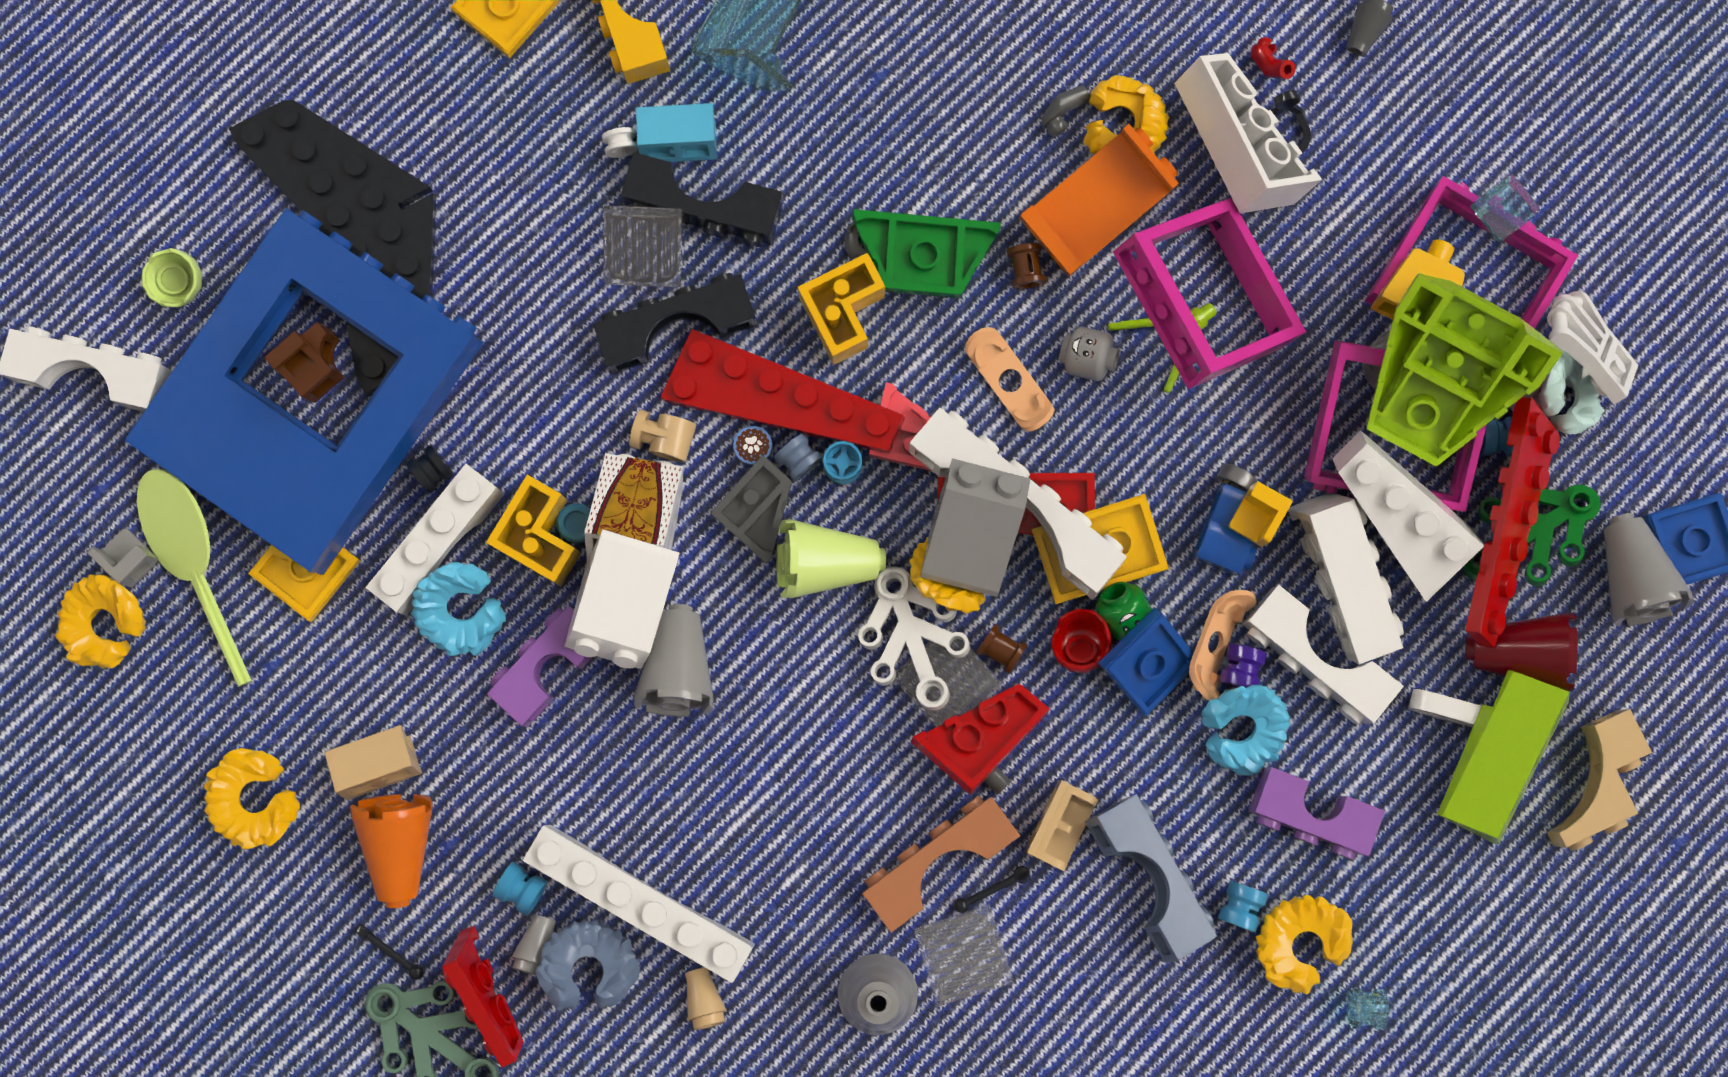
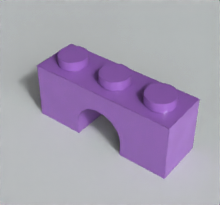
M570 606L564 611L561 608L554 611L544 623V626L547 627L545 632L537 640L531 637L517 652V655L520 657L519 660L510 669L507 666L503 667L490 681L493 688L487 695L523 727H529L555 699L544 689L540 680L541 669L549 659L558 656L566 657L576 667L582 669L593 658L581 656L574 649L564 647L574 609Z
M1264 767L1248 811L1258 816L1256 823L1276 831L1280 830L1281 825L1296 830L1294 838L1317 846L1319 840L1333 845L1331 852L1351 860H1355L1357 854L1362 856L1370 855L1385 813L1384 810L1348 796H1338L1332 813L1324 819H1316L1310 815L1304 803V796L1309 781L1273 767Z

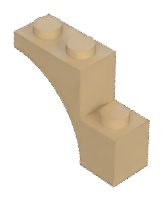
M1631 709L1616 710L1581 727L1589 751L1590 767L1588 781L1583 796L1573 812L1555 828L1547 831L1554 847H1569L1570 851L1578 850L1593 842L1592 835L1603 830L1606 834L1619 831L1629 825L1626 819L1638 814L1619 774L1641 766L1640 758L1652 753Z

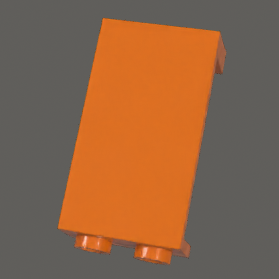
M1128 123L1120 134L1037 204L1031 205L1019 217L1021 222L1067 277H1070L1179 184L1175 179L1178 172L1165 157H1162L1160 160L1150 149L1153 142L1140 127L1134 130Z

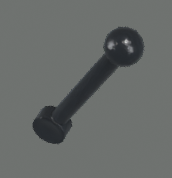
M1019 866L1014 870V875L968 898H957L954 902V909L959 913H965L970 905L1016 882L1020 884L1027 883L1030 879L1029 870L1025 866Z
M358 923L354 929L356 934L367 939L405 968L411 979L419 980L423 977L424 969L421 965H413L372 934L366 926Z

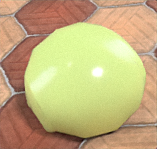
M170 248L150 255L148 262L145 263L142 270V286L148 297L161 306L181 307L193 301L201 290L202 272L197 261L188 253Z

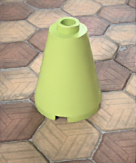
M792 519L781 521L778 533H786L785 542L777 544L776 548L778 587H786L780 594L781 598H795L875 580L878 578L879 571L885 570L886 552L884 548H879L877 540Z

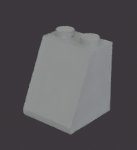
M952 458L932 517L920 577L997 597L1025 511L1030 478Z

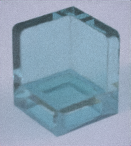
M1513 173L1481 195L1470 206L1499 242L1518 230L1541 211L1540 207Z

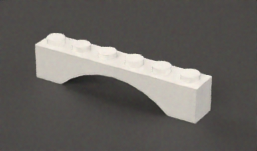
M939 408L909 443V453L939 477H946L952 458L1026 478L1030 476L1029 471L1019 462L1011 460L1009 463L998 454L999 448L989 438L983 435L978 438L967 429L968 423L954 411L946 413L943 409ZM1030 480L1026 508L1037 518L1048 534L1058 556L1062 576L1093 600L1124 563L1127 556L1122 553L1123 546L1110 535L1105 534L1102 537L1090 527L1092 522L1083 513L1076 509H1073L1071 512L1059 503L1061 500L1060 496L1049 486L1043 484L1039 487Z
M552 825L542 826L523 859L530 866L731 983L738 976L755 946V943L724 925L694 911L632 876Z

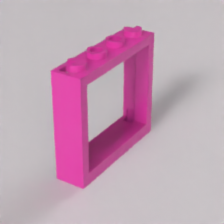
M1443 176L1431 189L1364 301L1370 305L1373 304L1408 255L1438 203L1550 268L1521 319L1535 329L1579 255L1562 246V240L1554 237L1548 238L1536 231L1535 225L1530 221L1519 217L1514 218L1502 211V206L1496 201L1489 198H1480L1470 192L1465 183L1461 182L1458 185Z
M1232 198L1134 233L1113 251L1188 389L1278 351L1306 333L1305 328ZM1206 224L1209 226L1269 334L1265 338L1216 358L1154 246L1158 242ZM1132 252H1135L1136 255L1138 256V258H1137L1136 260L1134 259L1133 255L1131 254ZM1195 363H1197L1201 370L1199 373H1197L1193 366Z
M1339 340L1334 341L1304 477L1309 482L1314 483L1313 489L1336 494L1337 488L1350 490L1337 471L1322 469L1346 360L1381 366L1385 349ZM1486 425L1477 432V436L1458 450L1449 492L1428 489L1452 511L1466 512Z

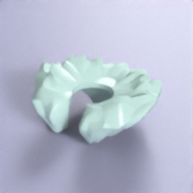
M1566 351L1563 352L1543 381L1537 405L1546 416H1551L1550 422L1557 431L1565 434H1579L1595 425L1605 410L1600 405V399L1598 398L1600 394L1594 389L1590 380L1591 376L1588 375L1581 379L1583 366ZM1567 385L1575 391L1574 403L1566 414L1556 415L1565 406L1563 393Z

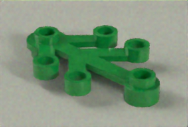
M1573 485L1564 492L1550 489L1541 491L1538 503L1556 508L1547 514L1538 513L1536 523L1530 528L1527 544L1534 540L1535 543L1531 562L1524 573L1525 579L1530 585L1542 586L1548 581L1551 575L1548 559L1554 528L1568 521L1566 540L1558 551V559L1563 565L1569 567L1576 566L1581 562L1585 553L1584 547L1581 544L1585 522L1594 519L1601 506L1600 498L1592 488L1585 485ZM1494 497L1485 498L1478 509L1479 518L1487 524H1491L1490 515L1484 511V508L1486 506L1501 505V501ZM1582 498L1587 502V506L1578 507L1573 499ZM1483 548L1463 566L1465 575L1476 581L1480 566L1474 562V558L1482 556ZM1572 548L1577 552L1578 557L1569 558L1565 555L1564 550ZM1540 568L1545 576L1543 578H1536L1531 574V569Z

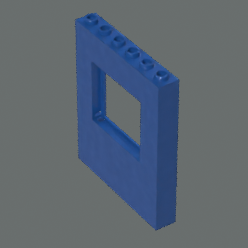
M285 208L124 441L309 572L324 575L484 342L473 335L477 328L459 315L453 321L443 315L442 312L446 307L434 298L425 294L421 300L412 294L411 291L415 286L397 273H394L391 279L381 273L380 270L384 265L366 252H363L360 258L349 250L353 245L350 241L335 231L328 237L318 230L323 224L304 210L298 216ZM290 284H295L292 291L288 290ZM304 292L398 356L337 446L243 381ZM233 367L237 368L234 375L230 373Z

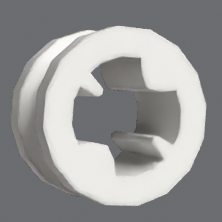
M621 127L603 133V142L608 144L604 149L606 156L620 158L632 155L633 152H638L637 142L633 141L637 136L635 129Z

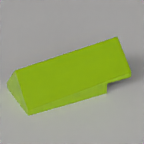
M1508 670L1493 707L1482 704L1437 815L1493 844L1499 845L1569 703L1570 692Z

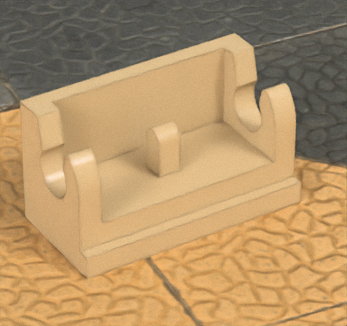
M401 725L324 752L335 793L346 800L422 774L410 735L406 736Z
M1058 780L1024 852L1065 871L1086 826L1085 821L1089 819L1098 799L1063 780Z

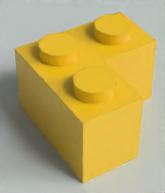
M866 253L798 286L799 299L833 366L868 349V338L855 312L885 298V285L869 254Z
M527 474L486 543L560 587L581 555L576 548L549 533L559 512L564 508L568 500L561 493Z

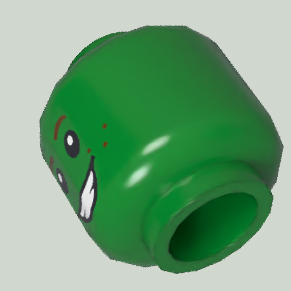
M1116 582L1106 587L1096 604V612L1106 621L1111 638L1119 641L1152 610L1144 591L1138 585L1126 582Z

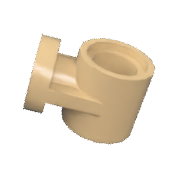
M640 409L632 426L629 446L640 450L643 443L651 444L649 453L667 460L685 463L696 424L668 414H659L657 422L651 421L650 412Z

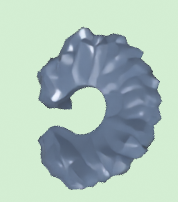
M584 920L580 923L572 922L559 933L553 932L550 941L545 942L542 947L540 965L536 968L535 973L540 987L548 996L547 1001L554 1005L556 1010L561 1011L565 1008L574 1010L580 1003L581 993L571 975L572 967L578 959L590 956L597 959L602 966L601 980L596 986V990L592 993L599 1008L605 1006L612 1007L627 996L629 989L639 978L640 966L639 961L635 959L636 955L631 951V940L623 938L620 930H613L609 924L601 925L598 920L591 922Z

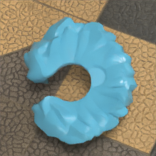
M451 562L430 572L429 576L422 578L417 584V589L412 593L414 596L411 600L413 610L410 614L415 619L414 624L419 628V633L426 636L430 643H435L438 649L445 650L449 656L471 652L473 656L479 655L490 645L495 633L501 631L502 624L506 621L501 602L495 598H485V604L479 608L473 617L466 620L452 617L447 610V602L453 595L458 593H481L491 582L487 572L473 564Z
M1251 685L1246 688L1240 686L1232 690H1225L1218 698L1209 700L1201 713L1202 724L1208 728L1222 729L1233 718L1242 715L1251 717L1255 722L1253 733L1244 740L1221 739L1217 732L1208 738L1206 742L1207 751L1215 763L1239 775L1252 776L1257 774L1260 768L1264 767L1265 762H1273L1279 759L1278 752L1284 748V742L1287 740L1286 730L1290 726V716L1286 710L1287 704L1282 702L1281 698L1275 694L1276 690L1262 685Z

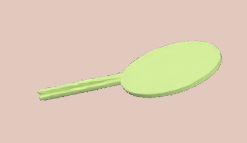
M150 470L141 478L137 491L138 514L146 540L154 555L167 571L179 579L191 581L238 687L252 680L204 576L210 559V541L201 509L190 490L180 479L167 470Z

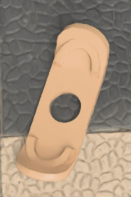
M992 327L981 328L973 333L966 342L965 351L1018 425L1024 431H1033L1047 423L1055 410L1052 403L1001 334ZM1006 370H1016L1022 377L1020 388L1014 392H1006L1000 387V376Z
M1248 590L1229 591L1219 597L1209 611L1189 666V675L1194 684L1192 688L1199 691L1206 700L1216 699L1220 696L1217 689L1220 676L1217 673L1236 623H1241L1245 612L1256 605V596L1253 592ZM1217 631L1219 642L1216 649L1210 653L1208 642L1211 635Z

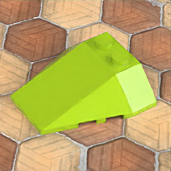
M1418 273L1395 309L1366 429L1434 466H1438L1477 436V432L1494 418L1499 419L1508 412L1507 408L1525 394L1530 395L1539 388L1563 352L1516 315L1450 280Z

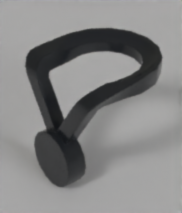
M1286 91L1274 98L1276 107L1271 111L1275 117L1286 109L1296 115L1303 133V140L1298 148L1303 154L1311 140L1310 127L1308 126L1303 109L1297 105L1300 102L1298 91Z

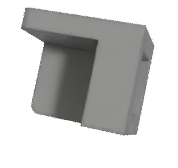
M122 529L104 549L92 546L87 551L115 581L131 588L159 561L154 553L128 529Z

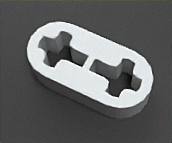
M1413 689L1408 707L1409 710L1468 727L1474 726L1481 708L1477 704L1420 689Z

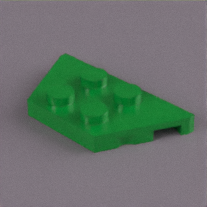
M854 209L852 213L854 225L866 253L869 254L885 285V292L960 298L1001 229V223L858 209Z

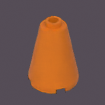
M401 794L376 796L358 801V807L353 804L350 806L351 818L376 898L380 902H385L387 908L409 906L410 900L418 896L433 809L432 799L429 796L413 794V802L401 799Z

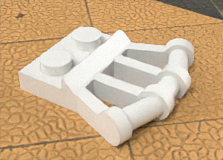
M1574 291L1558 296L1554 300L1547 316V322L1552 327L1549 341L1561 349L1562 352L1566 351L1583 366L1581 379L1590 375L1594 389L1600 395H1606L1613 405L1625 399L1629 394L1638 364L1607 327L1590 297L1585 292Z

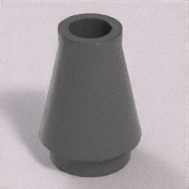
M1364 0L1363 3H1358L1349 40L1345 48L1355 55L1366 57L1369 49L1393 20L1391 16L1393 7L1384 0Z

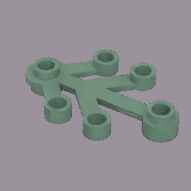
M440 980L431 987L405 992L392 983H382L373 987L368 992L365 999V1010L370 1019L380 1024L384 1048L381 1062L387 1072L398 1073L407 1066L409 1061L407 1052L400 1048L398 1023L410 1032L417 1077H440L433 1071L430 1047L464 1070L465 1077H478L477 1069L479 1066L488 1067L491 1073L490 1077H499L500 1075L499 1067L493 1059L489 1057L476 1058L440 1032L465 1026L470 1029L478 1028L475 1023L468 1020L464 1010L420 1018L408 1009V1007L430 1002L439 1006L450 1003L455 997L456 990L451 989L445 980ZM439 985L445 986L449 991V996L446 1000H440L436 996V989ZM383 996H389L393 1001V1006L389 1011L382 1009L380 1005V1000ZM391 1053L400 1055L402 1060L399 1067L390 1065L389 1056Z

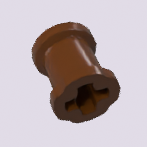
M1039 243L1019 244L1007 249V257L1012 259L1015 280L1012 281L1013 289H1033L1047 283L1046 276L1041 274L1038 253L1041 252V245Z
M994 624L976 654L989 656L1004 666V672L1010 674L1028 644L1025 642L1020 644L999 631L1000 626Z

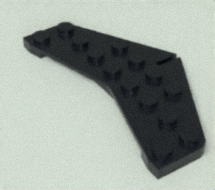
M294 100L281 101L229 128L236 144L300 211L304 210L323 223L319 228L321 232L329 237L335 231L353 244L349 250L359 258L363 252H366L384 265L380 270L381 273L390 279L394 273L406 279L415 286L411 293L421 300L425 294L433 298L437 197L433 193L402 209L405 205L433 192L430 186ZM346 321L356 377L364 393L370 396L375 392L398 356Z

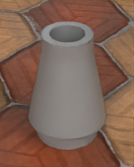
M533 914L531 923L511 956L515 959L512 966L513 969L536 976L535 970L540 965L542 947L545 942L551 939L556 924L555 920Z

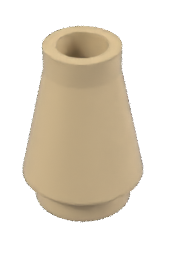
M704 967L686 972L688 1022L692 1021L694 1030L706 1029L725 1023L724 1012L727 1010L710 976L709 969Z

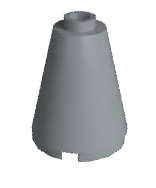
M1626 513L1609 520L1610 526L1604 529L1611 614L1616 626H1621L1623 619H1626L1628 626L1653 622L1673 615L1671 607L1681 603L1683 610L1695 603L1691 590L1642 517L1634 518L1632 513Z
M673 604L669 606V610L662 612L651 652L645 661L634 695V706L636 708H639L644 703L648 713L676 717H690V709L701 708V715L713 711L714 698L701 618L698 613L693 612L691 606Z
M870 954L857 959L845 970L839 983L838 1002L841 1012L854 1028L863 1033L885 1035L895 1032L909 1021L917 1005L918 990L913 974L904 963L889 955ZM876 995L883 996L886 999V1003L880 1006L872 1005L870 1001Z

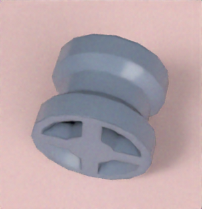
M804 433L788 442L774 456L779 465L787 467L789 477L793 482L803 478L823 460V456L819 451H813L809 447V440Z

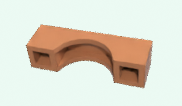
M978 795L960 809L964 814L963 817L953 824L946 819L928 833L932 838L931 841L921 848L914 843L896 857L900 862L899 865L888 873L882 867L864 881L868 888L862 891V894L891 933L924 909L921 900V882L926 869L937 857L950 851L967 850L989 860L1020 836L992 797H988L983 801L980 795Z

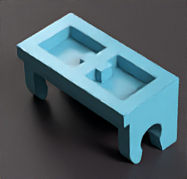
M713 103L636 107L639 154L669 162L718 159Z

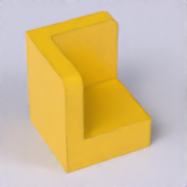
M1257 481L1249 487L1228 526L1231 530L1262 547L1270 543L1293 501Z

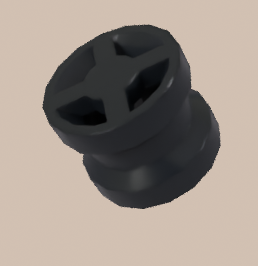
M432 444L424 448L422 456L417 459L411 458L405 462L413 476L429 494L436 489V484L442 479L449 480L455 475Z

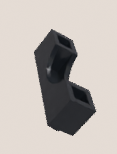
M633 152L621 192L624 206L629 207L628 211L634 215L649 218L651 214L666 218L677 217L678 227H687L688 223L703 227L702 231L709 235L724 237L725 233L740 237L739 241L754 247H761L762 243L772 245L784 204L782 191L744 182L736 193L724 200L717 202L695 200L686 195L676 184L671 162Z
M732 273L721 274L712 278L709 285L697 289L695 285L682 287L674 292L673 297L661 301L659 298H650L638 303L637 309L625 313L622 310H615L603 314L600 317L601 321L593 323L610 373L613 375L648 363L650 347L656 335L664 327L677 321L695 320L711 327L721 338L758 326L741 274L733 276Z

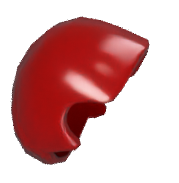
M1077 608L1063 614L1058 619L1057 627L1051 638V649L1058 664L1069 672L1089 673L1100 667L1098 662L1110 652L1111 633L1106 621L1095 611Z

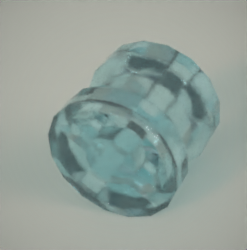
M1351 987L1347 998V1018L1350 1028L1360 1029L1363 1025H1371L1376 1030H1385L1388 1023L1389 1010L1386 991L1384 989H1374L1372 992H1363L1361 988Z

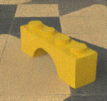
M592 0L593 4L601 2L604 15L598 16L604 39L610 37L613 39L616 50L609 51V55L616 74L623 72L627 84H631L670 71L656 23L640 21L629 16L619 6L618 0Z

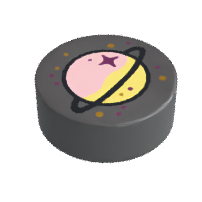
M1223 464L1216 476L1217 480L1222 484H1228L1245 492L1248 491L1251 485L1257 482V479L1252 474L1232 464Z

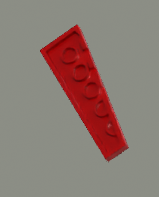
M691 329L660 397L669 404L704 412L711 411L739 420L759 422L770 427L803 432L805 435L823 439L829 438L837 442L847 441L858 447L888 454L905 419L903 414L694 329Z
M1522 397L1515 403L1506 443L1507 446L1513 447L1509 468L1501 467L1498 483L1502 485L1501 505L1492 506L1490 520L1494 537L1492 542H1486L1483 547L1480 569L1476 578L1465 631L1479 646L1495 648L1498 635H1501L1505 629L1506 608L1509 598H1512L1516 592L1518 568L1520 562L1526 558L1529 531L1531 526L1537 521L1538 501L1541 491L1548 485L1550 461L1552 455L1558 451L1560 444L1558 431L1533 398Z

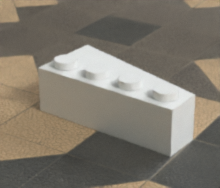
M1228 53L1200 56L1174 83L1239 213L1294 205L1322 180L1315 169L1308 172L1298 157L1302 152L1295 142L1287 143L1276 129L1275 125L1279 121L1272 111H1268L1256 102L1254 97L1257 95V91Z
M1361 430L1332 458L1338 473L1426 602L1484 547L1473 528Z
M1327 493L1290 507L1288 512L1292 521L1300 519L1306 533L1303 538H1300L1305 554L1309 553L1312 561L1319 566L1320 570H1317L1316 576H1314L1318 587L1327 600L1332 599L1334 605L1328 608V612L1346 657L1360 665L1402 649L1403 645L1400 636L1404 634L1403 627L1397 614L1391 611L1388 599L1392 597L1391 590L1386 579L1379 575L1375 563L1379 561V553L1374 542L1367 538L1363 526L1367 524V517L1359 502L1339 494Z

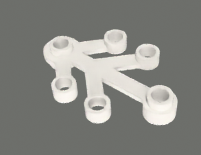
M889 567L881 571L875 580L874 589L879 600L867 624L860 628L858 639L866 649L873 650L878 648L883 642L881 628L892 608H894L898 623L880 660L872 665L871 675L879 685L886 686L891 684L896 677L894 667L905 644H907L920 680L916 688V696L925 709L939 710L949 700V689L941 678L935 677L922 638L945 647L954 658H962L968 654L970 650L969 640L961 632L951 633L913 616L908 602L932 610L935 618L941 622L953 620L957 611L951 610L947 615H940L937 612L940 605L930 598H924L920 594L918 588L913 585L910 574L905 569ZM890 583H901L900 591L890 593L888 591ZM868 631L877 632L876 640L870 643L864 641V635ZM956 639H961L965 642L964 648L960 651H954L950 647L951 643ZM880 667H889L890 675L887 678L881 679L877 677V671ZM931 689L941 691V696L937 701L932 702L927 699V693Z

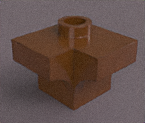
M319 322L312 325L302 335L294 331L264 357L271 367L280 373L302 398L313 403L320 400L345 378L336 367L333 357L334 350L340 340L331 329Z

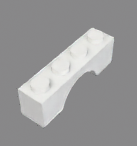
M26 326L25 332L9 329L0 360L1 376L14 382L48 390L61 376L79 368L97 369L107 383L111 401L122 407L142 412L146 410L172 372L161 364V358L154 355L138 352L137 358L123 355L125 350L101 344L99 349L87 347V341L69 335H63L62 341L49 338L50 332Z
M465 464L365 588L395 612L407 616L413 609L411 600L414 596L412 593L417 589L418 582L422 578L429 576L430 572L435 571L449 551L467 532L483 522L503 497L504 493L468 464Z
M1280 585L1271 588L1243 622L1242 625L1249 629L1247 636L1258 646L1264 649L1269 646L1280 655L1277 660L1287 670L1294 674H1297L1298 671L1311 680L1308 684L1309 687L1324 699L1332 697L1342 706L1339 711L1348 720L1356 725H1359L1360 722L1365 725L1375 723L1404 686L1373 661L1363 663L1353 669L1333 667L1322 661L1312 650L1307 638L1306 624L1310 610Z

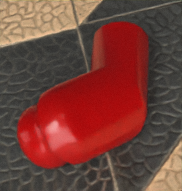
M1268 37L1260 38L1257 45H1253L1251 48V58L1264 76L1278 79L1292 78L1296 69L1294 62L1276 59L1273 56L1277 50L1276 44H1271L1272 40Z

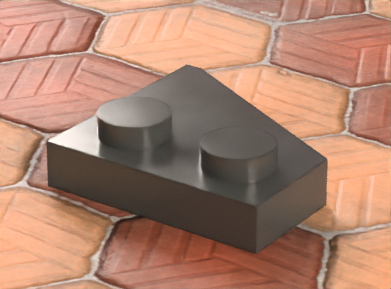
M762 455L712 510L711 514L767 564L773 554L779 526L793 481L768 458Z

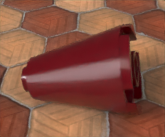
M1561 613L1506 623L1503 633L1498 635L1495 648L1479 646L1471 636H1466L1465 660H1473V668L1501 676H1506L1507 671L1511 670L1573 693L1575 683H1567V677H1570V673L1576 674L1578 631L1577 628L1569 627V622L1572 623L1576 620V614Z

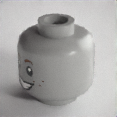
M1080 326L1072 334L1067 333L1065 335L1059 360L1060 363L1065 364L1068 374L1100 381L1106 376L1108 370L1115 371L1120 349L1114 348L1113 336L1110 333Z

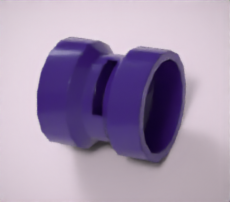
M1230 643L1226 653L1229 662L1227 668L1221 672L1219 683L1233 688L1259 685L1258 671L1259 668L1264 666L1267 653L1252 647Z

